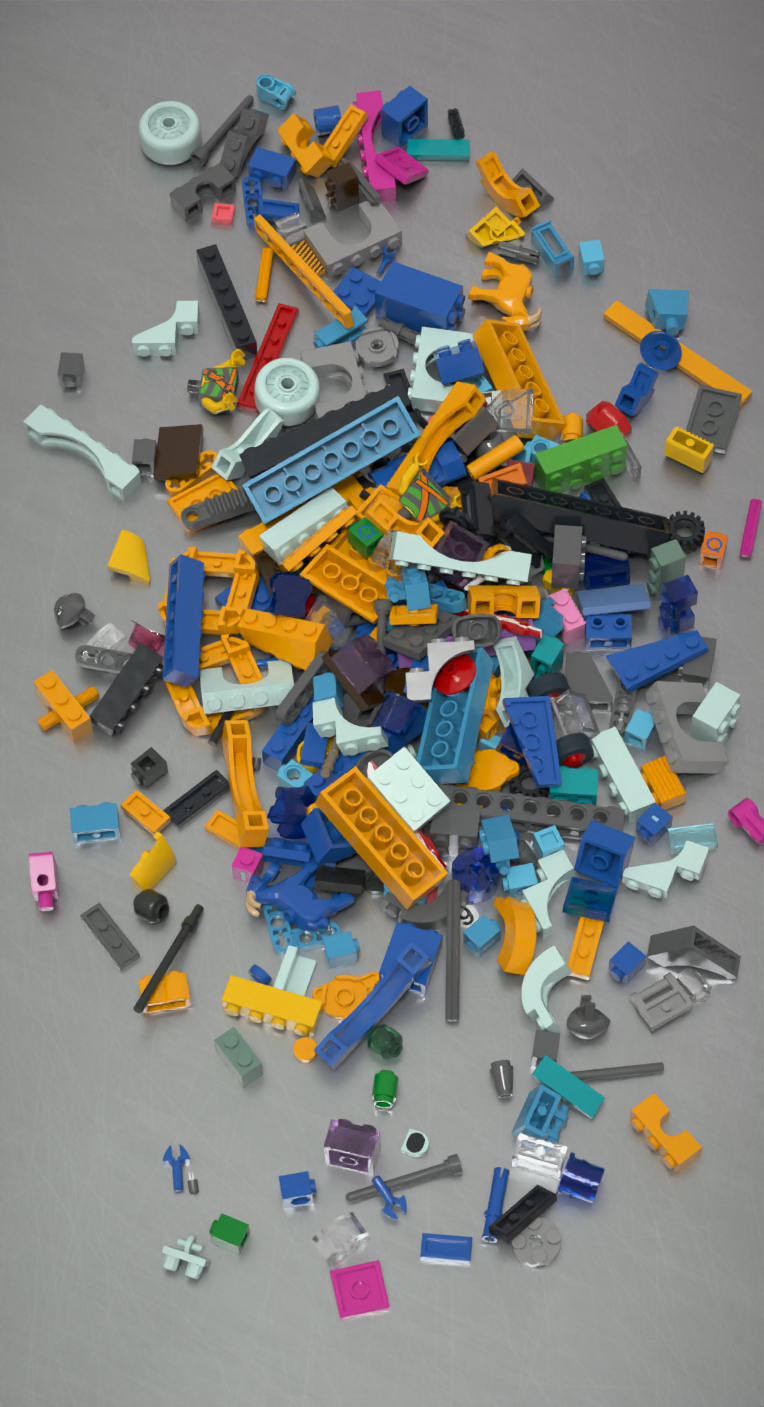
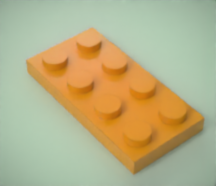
M352 505L343 508L281 561L278 567L283 572H295L304 564L302 560L306 556L312 557L321 550L319 546L321 543L330 542L338 535L337 530L340 527L346 528L355 521L353 516L358 512Z

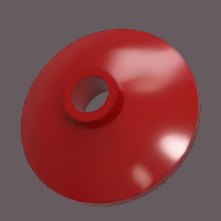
M465 654L452 659L437 674L433 682L435 688L445 695H454L464 691L471 685L476 676V664L471 657Z

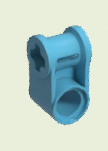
M262 74L256 80L258 99L275 106L277 109H286L288 101L296 95V90L291 84L274 78L269 74Z

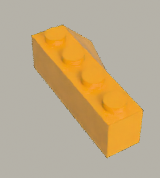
M252 609L245 610L237 625L243 639L248 644L266 653L269 652L275 655L281 661L285 660L291 663L293 667L299 670H306L320 651L328 652L333 642L325 624Z

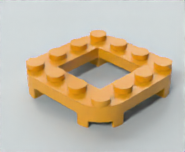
M196 546L188 547L189 551L182 553V555L204 562L205 576L234 578L227 604L222 606L221 611L202 609V634H239L240 631L237 625L245 610L251 609L259 580V570L254 559L246 551L238 549L237 554L200 552ZM168 584L163 602H158V610L165 625Z
M224 634L220 636V641L201 647V656L199 658L200 670L217 668L230 663L239 684H250L263 679L250 651V645L246 640L243 641L239 638L229 637V634ZM164 680L183 726L193 736L212 734L224 712L204 714V709L200 705L191 684L186 688ZM268 706L235 710L230 720H250L265 712Z

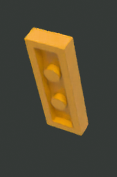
M351 104L324 144L335 160L331 164L334 168L369 116L366 112Z
M580 916L568 961V966L572 971L569 976L585 980L590 979L605 919L600 920L602 918H590L593 916Z

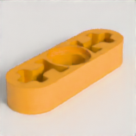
M206 450L201 453L198 478L166 480L167 494L173 497L200 483L215 472L211 467L218 454L212 450ZM205 460H208V461H212V460H213V463H210V462L205 463Z

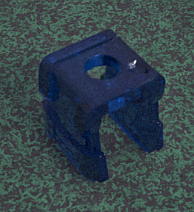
M275 572L274 576L270 578L272 599L269 605V613L275 616L282 615L304 619L306 613L305 602L307 596L310 597L314 585L310 584L309 579L301 577L300 574Z
M309 786L277 787L275 791L276 802L270 807L267 819H270L272 823L279 824L277 832L281 838H306L301 823L307 817V808L315 803L317 799Z

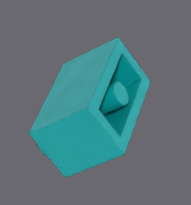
M546 635L542 636L531 655V669L534 673L532 680L547 673H559L563 667L564 643L559 639Z
M559 766L562 784L560 787H550V799L559 801L569 800L573 803L581 804L592 803L596 806L599 770H593L588 767L573 769L567 766Z

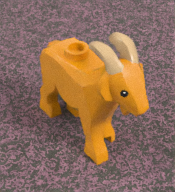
M488 252L484 266L491 268H484L481 280L497 279L500 281L498 288L482 289L472 285L468 299L488 302L500 312L511 316L502 317V321L519 323L522 331L538 327L541 323V308L538 307L537 312L534 315H530L524 307L526 298L530 299L534 290L530 269L525 267V264H511L504 258Z

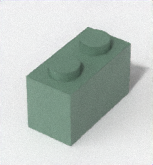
M235 1027L214 1040L217 1054L243 1088L263 1075L261 1061Z

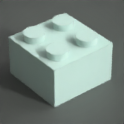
M716 682L692 717L690 737L699 741L724 743L728 736L727 731L730 727L734 728L739 720L737 714L741 708L739 704L740 694Z

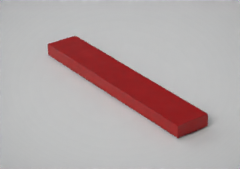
M278 303L236 404L237 408L258 413L254 401L256 377L267 363L281 357L299 313V308Z

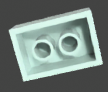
M405 747L367 777V780L414 834L450 803L449 798Z

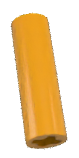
M513 435L467 465L466 470L471 478L477 481L479 477L486 475L523 451L524 446L520 439Z

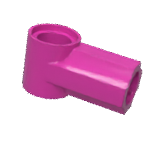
M745 798L727 811L728 817L736 827H742L757 845L764 844V819L759 815L755 803L751 799Z

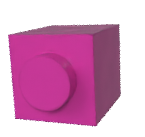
M240 847L231 865L233 878L249 884L250 878L253 875L260 876L264 868L263 854Z

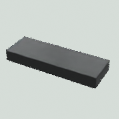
M100 902L80 915L83 923L120 970L140 958L139 952Z

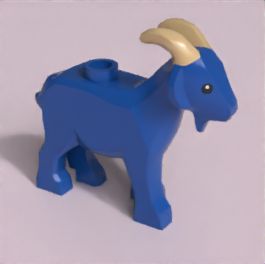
M310 860V862L304 863L303 868L299 872L270 887H267L270 881L269 878L262 879L258 875H253L246 889L245 907L252 916L258 917L260 913L255 908H260V904L276 906L283 912L287 922H293L302 930L316 931L319 928H328L329 921L327 918L335 916L338 911L353 904L354 897L350 893L341 892L338 894L335 892L332 894L331 899H319L313 892L316 877L313 874L314 871L319 869V866L313 860Z

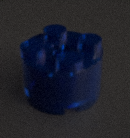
M475 847L474 849L461 852L453 860L451 880L460 881V889L468 893V901L483 903L491 899L497 891L499 869L495 866V863H491L489 854L484 855L482 847Z

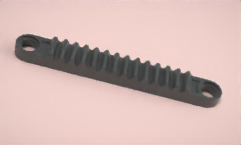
M241 485L238 490L232 488L229 493L223 491L220 496L214 494L211 499L206 497L204 501L184 508L181 512V520L185 528L196 530L255 510V507ZM190 515H198V518L194 521L187 520V517Z

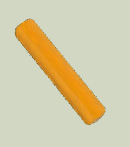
M264 247L262 249L255 294L257 302L264 303L267 301L274 254L272 248Z
M91 686L74 698L83 708L99 698V692L94 686ZM53 710L38 719V724L43 731L60 722Z

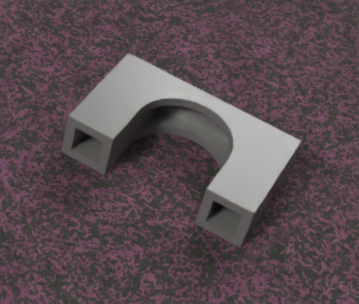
M368 200L359 204V218L370 232V235L360 243L349 245L338 242L332 237L322 222L303 230L304 240L324 267L328 278L339 275L354 266H359L362 262L371 258L378 257L383 253V249L386 246H389L388 250L402 244V230L381 201H379L378 205L370 204Z
M351 341L300 351L301 361L308 364L315 371L318 379L339 377L347 381L351 386L350 391L339 399L316 403V419L324 416L328 411L344 407L350 401H358L369 393L367 384L362 383V379H364L362 366L358 367L357 362H359L357 349L353 350Z
M656 681L645 695L671 773L718 774L729 762L723 742L693 739L681 729L676 714L694 715L706 697L703 684Z

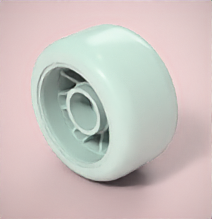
M177 101L157 103L149 107L139 121L138 130L141 148L149 159L158 164L178 165L190 160V154L201 146L202 134L199 117L191 107Z
M279 358L267 363L259 371L255 380L254 401L260 414L263 410L270 408L285 420L282 426L286 427L299 425L307 421L314 414L315 404L319 403L320 384L315 371L308 364L295 358Z

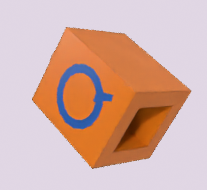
M706 531L700 552L699 565L721 570L727 549V535H723L720 532Z

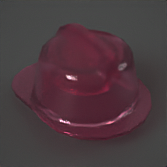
M131 620L135 625L128 641L130 646L136 649L140 643H143L155 652H158L165 645V635L148 630Z

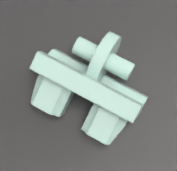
M190 1234L188 1240L178 1239L177 1245L185 1247L184 1250L164 1245L162 1253H165L163 1268L177 1272L181 1259L188 1261L185 1275L195 1279L200 1278L204 1267H209L211 1260L192 1254V1251L201 1253L203 1249L202 1245L196 1243L197 1236Z

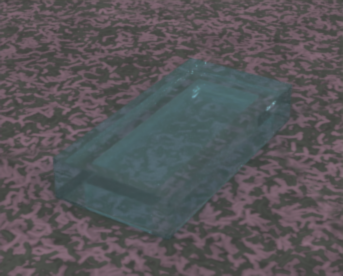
M714 823L667 829L671 853L681 852L687 840L709 849L718 848Z

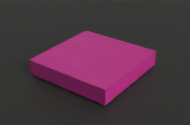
M400 147L379 153L374 159L376 163L405 185L426 177L429 172L425 166Z
M379 1260L330 1271L340 1321L390 1310Z

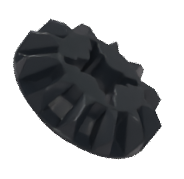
M445 507L439 513V519L442 524L453 532L470 533L474 527V521L470 519V515L463 513V510H457L456 507Z

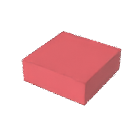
M215 203L211 224L232 226L236 211L235 205Z

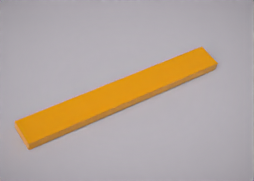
M261 215L254 217L256 233L264 242L273 249L278 257L347 330L353 327L351 310Z
M619 301L613 303L603 313L605 320L639 343L649 332L662 331L661 329H655L652 323ZM679 342L682 349V357L675 367L703 386L742 394L739 408L752 396L753 391Z

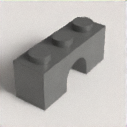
M221 163L210 167L201 175L192 178L186 184L175 188L169 193L171 207L187 222L203 212L201 196L213 195L220 202L236 192L235 178Z

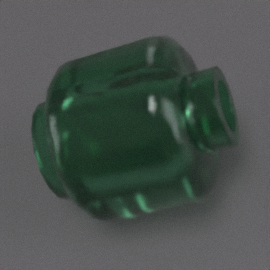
M381 1024L374 1026L367 1035L368 1049L382 1060H390L393 1057L399 1056L402 1052V1035L389 1025Z

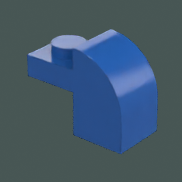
M643 363L638 364L630 383L621 388L614 406L631 416L641 412L654 394L655 389L653 387L659 373Z

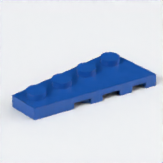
M696 630L606 655V658L626 691L630 693L709 652V649Z
M550 696L504 698L502 703L536 787H560L562 781Z

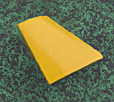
M495 207L472 227L465 236L474 244L483 248L498 244L501 241L506 242L521 238L526 233L514 220L509 221Z
M122 529L107 565L108 570L129 575L131 581L150 585L151 581L144 540Z
M158 831L153 836L156 840L153 848L148 851L144 850L139 862L129 874L132 886L140 892L146 889H153L177 863L171 847Z

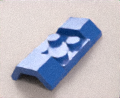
M451 440L444 441L429 468L428 474L440 486L467 476L462 457ZM407 454L387 462V465L368 472L369 479L373 480L376 487L380 484L386 487Z

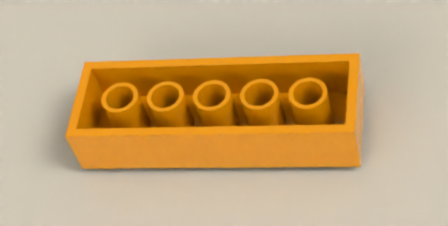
M486 319L472 337L476 342L497 391L502 390V402L518 437L533 439L535 435H539L552 441L566 423L520 324Z
M356 766L320 792L315 804L406 910L410 909L442 884L448 872Z

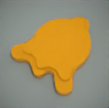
M494 749L474 752L473 760L476 763L471 767L468 783H465L462 787H475L485 791H499L507 780L509 782L519 774L520 767L517 762L510 760L502 752Z
M372 971L360 977L352 975L335 976V979L328 984L325 983L323 986L316 987L312 992V998L323 1002V1010L330 1018L343 1021L380 981L379 973Z

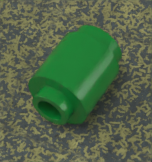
M381 1070L380 1073L374 1075L372 1099L374 1100L373 1104L377 1107L391 1108L396 1101L399 1078L393 1071Z

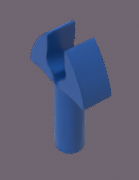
M181 1144L179 1145L180 1156L177 1161L172 1157L171 1145L163 1157V1165H170L172 1167L173 1189L177 1192L183 1190L182 1166L184 1163H190V1157Z
M380 1176L374 1177L372 1183L385 1201V1208L380 1210V1212L390 1219L398 1220V1217L392 1211L393 1205L399 1206L401 1212L405 1215L407 1212L405 1196L403 1195L400 1198L394 1197Z

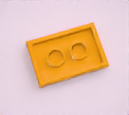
M217 473L168 499L167 504L183 525L181 512L184 508L202 502L206 497L211 499L214 494L220 496L223 491L229 493L232 488L238 489L232 480H226ZM190 515L187 517V520L194 521L198 518V515ZM205 527L196 530L185 529L189 535H192Z

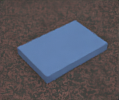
M644 584L576 591L577 600L584 616L651 608L650 599Z

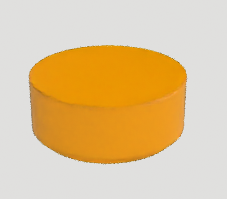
M308 1037L298 1039L293 1046L295 1058L302 1063L312 1062L317 1057L314 1052L317 1044Z

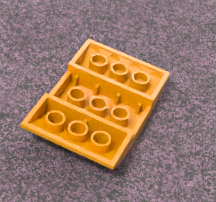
M381 484L359 507L358 513L354 515L355 521L347 526L330 545L326 544L300 573L301 578L373 624L378 622V614H376L374 609V599H388L385 589L386 579L394 577L397 581H401L402 575L393 569L394 560H391L390 564V560L385 559V562L377 558V555L381 554L382 558L389 559L386 551H390L391 544L383 539V547L366 559L348 543V529L354 522H359L365 517L364 514L379 497L396 512L404 507L399 502L400 496ZM414 517L409 519V521L418 522ZM438 521L434 523L445 533L434 545L433 549L441 553L454 532Z

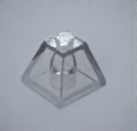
M534 389L500 391L486 407L498 423L491 433L531 434Z

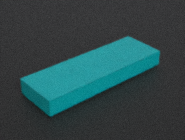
M408 139L407 153L416 160L469 161L470 140Z
M546 1055L542 1057L531 1074L532 1078L562 1096L563 1100L590 1119L593 1118L605 1099L600 1093Z

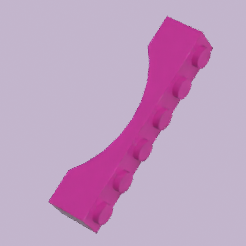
M381 90L356 93V102H353V106L369 115L360 129L361 134H358V144L363 146V150H360L361 163L365 162L366 165L362 166L363 176L368 179V182L379 193L381 202L396 201L394 176L374 161L377 153L374 150L372 141L378 126L381 124V108L383 106Z

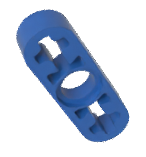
M249 176L242 181L246 223L249 229L256 231L253 214H257V206H250L248 203L252 200L257 201L258 198H263L260 180ZM250 185H253L254 193H250Z

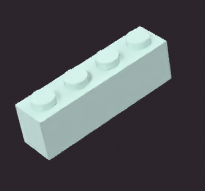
M330 487L259 535L264 551L279 564L343 508L347 507L346 500Z
M616 727L590 736V742L594 750L592 759H596L598 763L597 768L600 776L606 778L610 795L616 797L618 809H625L624 816H626L629 823L639 819L656 801Z

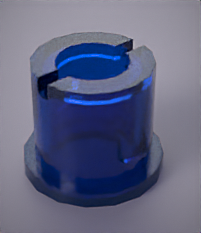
M385 690L383 693L385 699L373 725L376 727L381 726L386 733L405 739L416 714L421 713L423 708L400 694Z
M571 1152L556 1194L561 1195V1193L569 1195V1198H578L592 1204L605 1168L589 1163L584 1158L583 1160L576 1158V1153Z

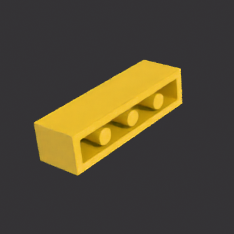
M233 975L229 978L221 1000L223 1010L229 1015L245 1016L256 1023H269L274 1028L280 1030L284 1028L293 1030L300 1036L310 1035L314 1037L323 1014L322 1001Z

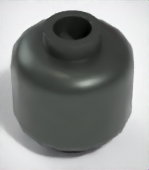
M146 889L134 898V912L137 917L149 923H157L164 920L168 915L169 904L163 894L152 889Z

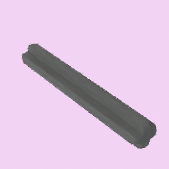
M341 158L338 166L349 162L358 176L359 191L370 204L378 205L381 200L379 193L349 159Z

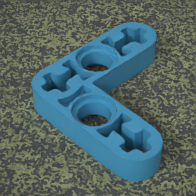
M431 583L428 584L430 603L438 604V609L450 613H459L466 609L467 601L463 592ZM398 600L393 606L407 605L406 600ZM389 613V614L387 615V629H386V630L390 632V631H392L397 625H390V620H389V615H390V613Z
M262 904L272 947L279 956H285L289 945L297 947L298 953L323 948V938L328 937L326 934L327 930H331L333 935L340 933L339 926L332 921H329V926L326 929L319 928L316 931H306L297 928L291 930L289 922L286 921L283 912L278 907H276L277 911L273 912L270 904ZM275 919H282L285 922L281 928H274L271 923ZM316 932H319V936H320V940H319V941H317V933H316ZM304 934H309L313 937V941L309 944H304L300 941V937ZM279 935H283L284 941L287 944L286 948H282L280 945Z

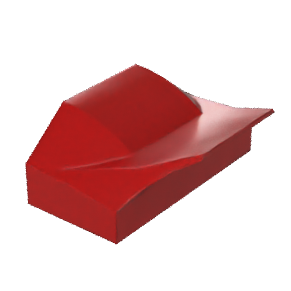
M601 401L586 414L587 419L585 421L596 431L617 425L624 438L632 433V427L627 418L610 402Z

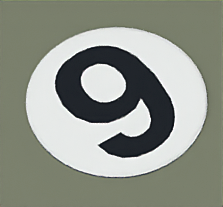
M467 904L460 915V927L468 928L478 920L479 914L475 907Z

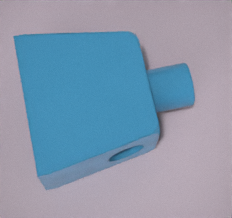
M648 290L645 307L655 329H666L667 333L674 336L679 333V330L685 328L688 316L689 290Z

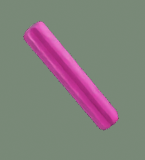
M753 498L750 500L740 549L741 557L750 558L752 556L762 507L760 499Z

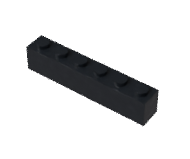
M214 244L197 249L196 255L199 270L232 350L240 349L244 352L245 356L242 357L244 360L255 358L258 353L257 341L217 245Z

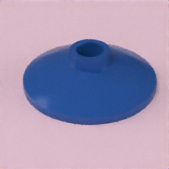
M665 331L649 332L640 343V353L643 359L653 368L669 370L674 368L681 360L682 349L678 340Z

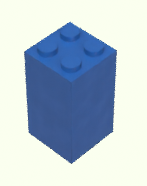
M392 261L375 291L376 319L381 320L383 317H386L399 324L404 323L406 327L421 333L422 327L456 331L458 320L461 321L465 314V308H463L465 302L463 286Z

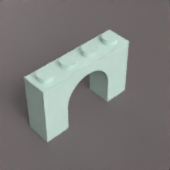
M422 327L421 335L416 336L415 348H419V351L414 352L412 365H416V370H411L410 383L414 384L413 388L409 387L408 397L412 403L413 410L418 408L420 411L436 413L454 385H443L427 373L426 369L436 362L433 353L437 352V348L449 345L451 348L458 346V342L470 339V341H473V333Z
M285 660L267 661L268 675L264 679L250 684H233L225 681L222 667L200 670L204 714L280 705L294 686L291 663Z

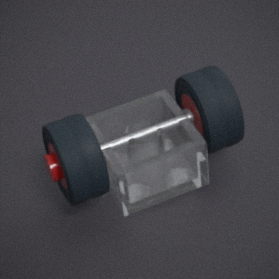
M547 673L535 678L529 683L527 693L529 697L550 696L559 766L576 769L587 764L594 756L590 740L599 735L600 731L586 694L572 691L567 678L562 673Z

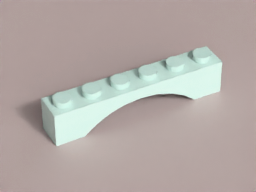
M40 404L23 421L26 434L40 444L65 446L77 450L90 458L101 470L107 489L123 501L141 485L140 471L135 465H129L123 461L120 455L111 453L101 442L92 440L85 431H79L67 419L63 420L57 416L54 410L47 409Z
M397 531L393 532L389 560H394V565L408 567L409 563L418 564L417 569L431 571V567L440 568V573L453 575V571L462 572L463 577L475 578L476 574L483 575L484 580L498 582V578L506 579V584L520 586V582L528 581L532 554L504 551L484 561L464 562L451 559L437 552L420 535Z

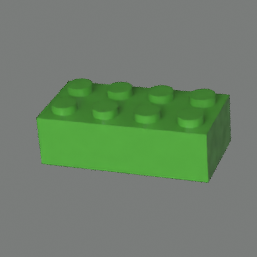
M617 425L536 453L534 479L539 488L562 493L571 489H578L584 484L595 482L612 474L617 475L626 469L627 443Z

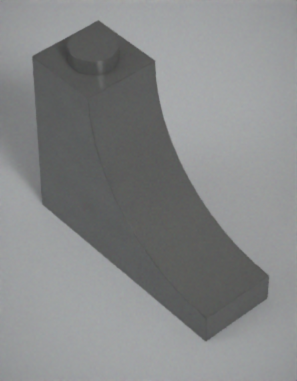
M694 925L651 935L647 953L649 959L662 967H698L716 972L728 979L737 978L741 956Z

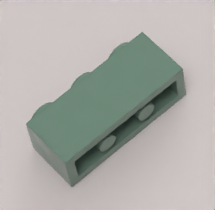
M676 539L651 548L650 568L647 571L649 578L646 586L650 595L654 594L657 602L682 593L686 555Z

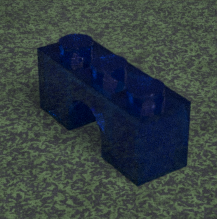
M689 575L664 583L662 594H660L661 605L659 606L660 617H658V623L661 629L666 630L670 637L679 632L694 628L695 615L691 606L697 604L698 591Z

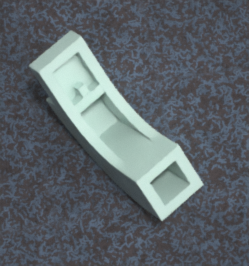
M555 945L540 954L530 965L523 980L521 993L526 1014L533 1021H537L543 1031L547 1029L549 1032L559 1033L561 1030L548 1007V996L552 987L559 980L571 974L572 971Z

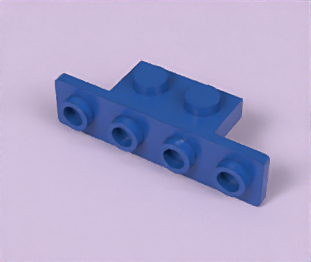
M267 837L264 847H245L262 853L263 861H276L277 863L303 867L304 863L310 862V860L317 864L310 845L303 841L294 842L278 837ZM336 862L317 865L336 867Z

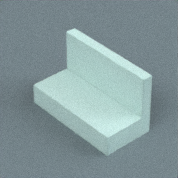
M289 945L274 988L305 996L317 961L299 956L298 948Z

